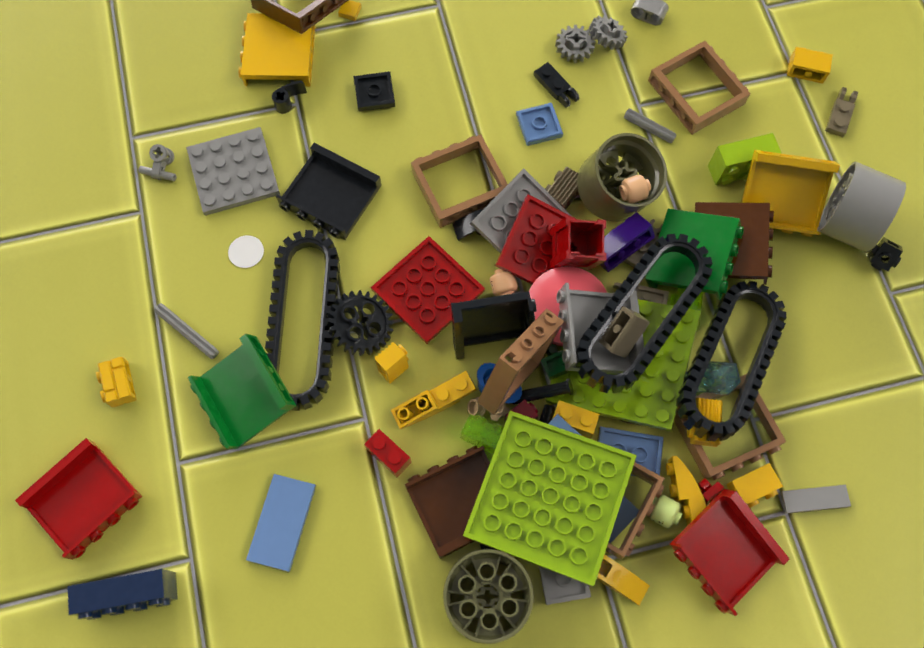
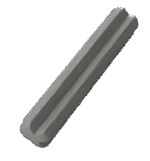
M630 108L624 115V118L669 143H672L676 137L675 132Z

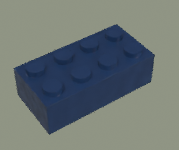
M165 569L68 586L69 615L78 616V620H94L102 618V615L109 614L110 616L121 615L129 610H147V605L163 607L170 605V601L178 600L176 572Z

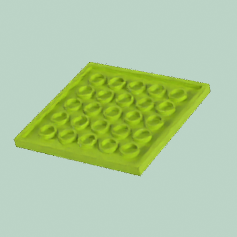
M638 299L640 315L650 322L642 334L644 347L674 306ZM688 309L638 381L627 390L623 388L621 392L613 393L612 388H610L607 393L600 392V383H597L592 388L587 385L590 376L582 379L578 371H570L552 379L551 384L564 382L567 378H570L573 386V395L568 393L548 397L546 402L557 405L560 400L598 413L601 416L672 432L678 409L676 400L680 395L678 392L686 377L701 311Z
M510 411L463 537L594 587L637 455Z

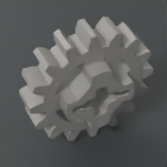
M605 15L603 18L601 16L594 18L589 26V30H591L589 34L594 35L592 39L598 40V44L604 46V48L608 46L611 50L614 48L618 50L620 47H623L628 38L626 35L627 31L622 30L624 26H619L618 21L611 17L607 19Z
M568 25L567 30L561 29V33L557 34L556 52L561 53V58L566 56L568 62L570 59H573L574 63L577 62V59L584 62V57L589 59L590 54L594 52L596 43L592 39L594 35H589V29L584 31V26H581L579 29L577 25H574V28Z

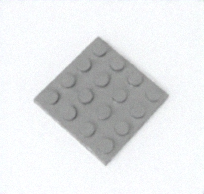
M261 127L186 147L202 211L205 216L274 197L277 194L280 195Z
M524 168L470 223L499 253L502 251L523 201L528 194L570 215Z

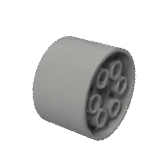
M856 161L853 162L833 190L823 210L817 231L861 251L869 252L880 241L892 223L903 200L906 183Z

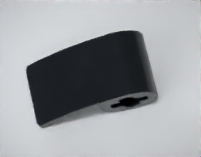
M303 81L289 83L273 92L272 100L277 112L281 114L288 113L292 108L290 97L307 93Z
M483 209L465 215L453 222V228L458 241L474 232L481 235L470 223Z

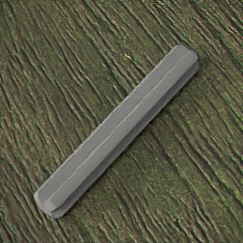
M160 303L155 307L154 312L210 359H214L219 354V351L165 305Z

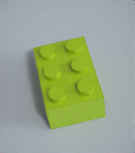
M770 133L718 146L708 164L715 185L722 183L727 185L739 179L747 180L754 150L782 153L774 134Z

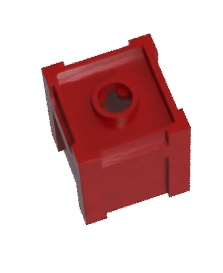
M565 217L550 229V237H552L550 268L577 267L589 271L606 262V253H604L606 220L588 221L575 220L574 217ZM570 244L575 248V251L570 252Z

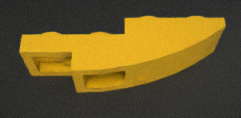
M464 371L434 389L426 390L393 408L391 412L399 428L403 429L459 403L460 399L475 392L477 389L468 372Z
M672 456L668 463H666V472L671 478V484L669 485L670 496L674 497V500L678 503L683 502L684 505H682L681 511L688 526L707 506L692 473L678 456Z
M604 554L597 579L639 606L650 585Z

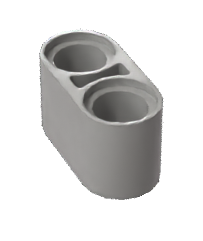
M635 0L630 12L633 17L653 25H660L666 16L669 6L662 0Z

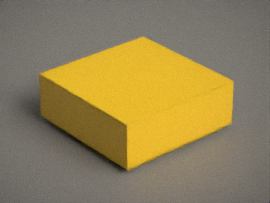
M352 0L347 1L340 7L338 11L339 17L356 21L361 9V3Z

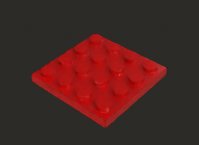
M528 194L523 201L495 266L533 284L543 273L551 270L552 237H550V229L565 217L572 216ZM570 244V252L575 251V248Z
M430 236L371 287V290L381 300L383 299L384 303L426 344L432 341L452 322L451 303L476 300L485 292V288Z

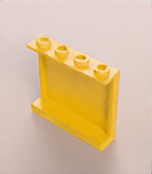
M247 13V21H244L245 36H242V46L244 48L240 52L242 66L238 70L239 78H242L244 85H248V79L302 80L305 87H311L315 25L300 34L262 13Z
M754 150L741 203H770V211H774L773 223H769L770 229H781L782 232L793 234L794 231L801 232V235L813 237V234L820 235L821 233L817 231L833 174L838 173L840 164L830 160Z

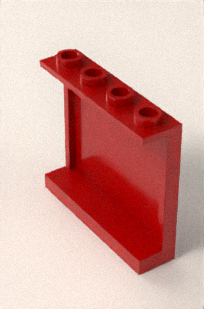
M85 438L15 501L19 506L27 508L64 552L63 558L73 560L83 555L88 545L98 541L109 526L117 524L121 519V515L127 510L133 509L138 504V500L142 495L93 441Z
M724 489L670 543L675 550L673 554L682 563L685 562L689 567L687 569L688 573L702 583V590L708 596L714 598L716 601L714 603L715 606L722 613L725 614L727 612L734 616H737L738 613L733 607L775 563L785 565L790 560L737 491Z

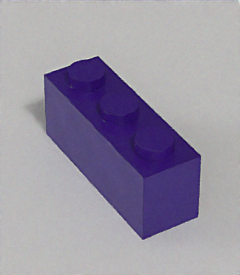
M636 212L615 229H612L604 236L606 262L600 264V266L607 272H610L655 238L652 225Z

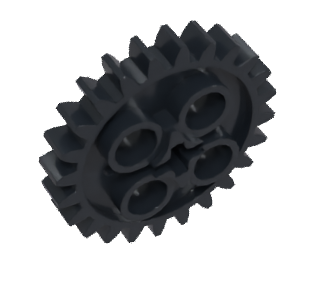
M361 290L358 291L357 295L351 291L349 297L344 293L341 297L342 300L337 298L335 301L336 305L332 304L330 309L333 312H329L327 317L331 318L327 321V325L332 326L329 328L328 333L335 334L331 340L338 339L337 347L344 345V352L351 349L352 355L356 351H359L360 356H363L365 351L368 355H371L373 350L377 353L380 347L383 348L386 345L385 341L390 340L391 337L388 334L393 332L390 326L394 324V321L388 320L393 314L386 313L389 306L383 307L384 300L376 301L377 295L371 298L369 291H367L365 296L362 295ZM363 308L369 309L371 314H366ZM343 313H349L352 319H347ZM369 327H374L377 330V334L372 333ZM350 332L357 333L358 338H353Z

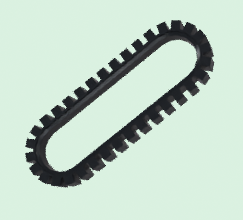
M305 230V237H302L300 231L293 233L294 241L290 237L283 240L285 247L279 245L277 250L279 257H275L274 265L276 269H273L275 281H272L273 292H271L270 297L272 304L269 306L271 316H268L270 329H267L266 334L269 341H266L265 349L268 352L266 353L279 375L291 259L297 251L307 247L317 248L326 256L316 377L309 390L301 394H290L296 404L291 409L293 411H300V403H302L305 410L313 407L311 399L318 404L323 399L319 391L327 394L329 384L325 380L331 381L332 376L330 368H332L333 363L331 356H333L334 351L332 346L334 340L332 341L331 339L334 334L328 333L329 328L332 326L327 325V321L331 319L327 315L329 312H333L330 309L332 304L336 305L340 260L331 239H326L325 234L317 232L315 236L313 230Z
M675 233L667 234L666 238L662 236L656 240L655 244L652 243L647 252L642 256L633 271L629 273L626 280L623 281L619 289L613 294L604 309L600 311L597 318L594 319L590 327L584 332L577 346V363L575 366L580 367L578 374L582 379L590 376L587 385L594 388L597 383H600V392L607 393L612 388L613 393H618L623 388L627 390L638 381L708 283V279L712 274L713 269L710 268L713 264L711 257H706L708 250L705 246L697 249L700 243L698 240L693 238L688 243V235L680 234L677 239ZM669 252H677L687 256L695 267V276L632 365L624 373L617 375L600 371L594 365L591 358V349L615 318L616 314H618L619 310H621V307L624 306L662 255Z
M745 281L738 282L719 301L718 308L713 315L714 317L709 323V327L704 334L705 336L700 343L701 345L696 352L692 365L689 367L688 374L678 392L680 395L676 400V406L681 407L677 411L679 418H688L683 425L688 430L695 426L694 435L699 438L706 434L707 441L715 442L718 438L720 441L727 440L749 419V411L754 406V400L758 396V390L761 388L762 380L765 378L766 370L770 365V360L778 345L777 341L780 339L781 331L786 324L784 321L787 318L786 312L782 311L785 308L783 301H775L779 296L774 291L768 294L769 287L761 284L758 288L755 281H749L747 284ZM749 299L762 306L767 314V326L729 419L725 422H714L708 420L698 410L695 402L696 392L736 301Z

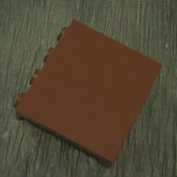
M695 202V212L740 218L741 226L744 227L743 237L738 239L737 243L739 245L738 254L736 257L733 256V271L727 278L763 279V284L767 285L768 277L772 278V265H768V259H772L773 247H769V241H773V229L769 228V223H773L774 211H770V203Z
M473 446L466 450L467 454L461 457L458 455L453 456L447 460V464L441 467L435 465L427 470V474L421 477L417 474L407 480L408 483L405 484L440 559L475 542L463 537L490 465V461L484 452V446L479 448Z

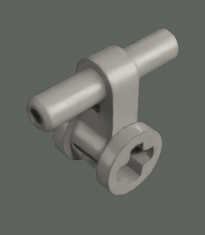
M160 144L153 145L149 151L150 158L154 160L152 168L140 166L138 172L149 175L153 179L175 181L176 174L165 171L166 165H170L174 161L173 151Z

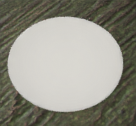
M249 235L235 239L228 250L230 261L235 266L241 268H249L256 265L262 259L264 253L261 241Z

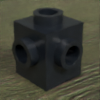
M883 237L879 244H876L868 253L871 265L880 271L884 269L889 272L891 267L895 268L901 260L899 256L902 254L903 249L902 246Z

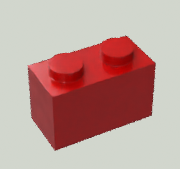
M380 429L364 444L366 450L396 478L412 463L411 458Z

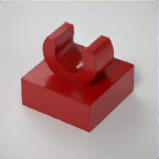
M706 478L698 483L706 506L724 489L719 481L713 486Z

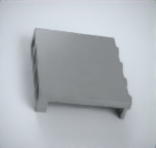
M565 283L557 292L556 300L559 303L560 309L558 317L564 321L561 326L560 340L563 342L562 360L565 363L566 371H579L580 367L575 366L577 363V346L584 332L590 327L594 319L597 318L600 311L604 309L607 302L612 298L613 293L570 290L569 283ZM635 290L624 304V307L639 313L637 291ZM643 335L640 336L626 358L611 353L599 343L598 339L591 349V358L594 365L605 373H624L644 348Z

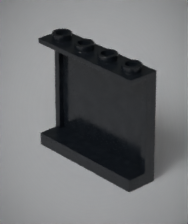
M313 143L310 148L312 155L283 196L276 195L279 207L286 212L291 211L303 221L308 220L312 222L318 229L323 228L335 238L340 237L346 240L382 186L380 176Z
M529 291L451 303L452 333L456 360L464 359L465 346L519 338L535 321L536 303L535 299H531Z

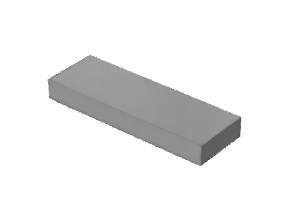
M846 485L780 492L784 514L851 507Z

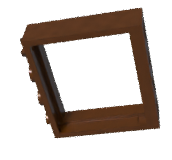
M251 0V5L253 9L302 34L349 0H315L298 13L272 0Z

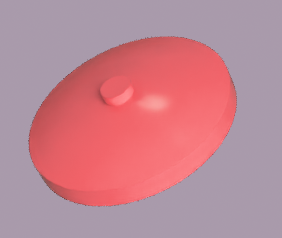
M558 267L538 277L532 284L529 293L531 299H535L536 312L534 314L536 320L546 309L558 316L560 309L556 296L565 283H569L570 290L607 293L600 280L586 270L577 267ZM561 328L552 344L563 346V342L560 340Z

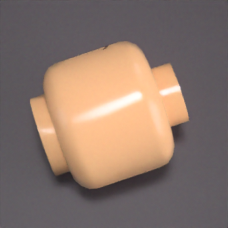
M642 175L625 178L619 186L622 200L631 204L646 200L649 196V191H651L650 181Z
M497 269L494 271L495 274L490 277L491 288L495 296L514 294L518 290L516 277L507 271Z

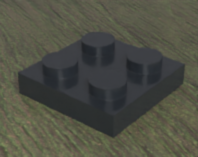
M390 71L353 76L358 112L395 107Z

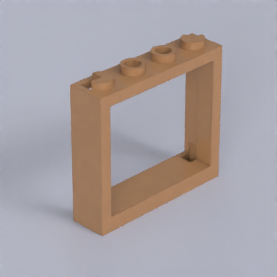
M706 41L652 69L648 79L649 83L691 135L745 105L750 96L747 87L738 80L736 74L727 67L724 60L716 54L713 47ZM699 56L734 96L732 99L700 117L665 76Z
M481 134L471 136L460 143H453L448 148L436 150L428 156L418 157L411 162L412 173L439 228L449 225L472 212L484 209L508 185ZM479 149L499 188L441 211L422 171Z
M546 309L499 357L477 402L495 415L540 365L541 359L544 358L564 321ZM508 356L512 361L509 362L505 357Z
M747 374L696 396L695 399L716 400L739 390ZM759 393L754 400L753 409L769 435L771 442L714 468L702 446L690 444V438L687 437V428L683 425L687 418L680 419L678 413H676L674 422L704 478L709 479L712 477L713 480L725 476L724 471L726 470L737 471L743 468V463L748 460L752 464L763 458L761 454L768 452L771 455L782 450L780 446L786 443V440Z
M636 462L631 474L652 486L620 548L610 543L607 545L606 551L621 560L625 555L630 556L635 547L632 543L635 535L639 537L645 527L642 524L645 515L650 517L655 507L652 502L655 496L660 497L665 487L661 485L664 480L662 476Z

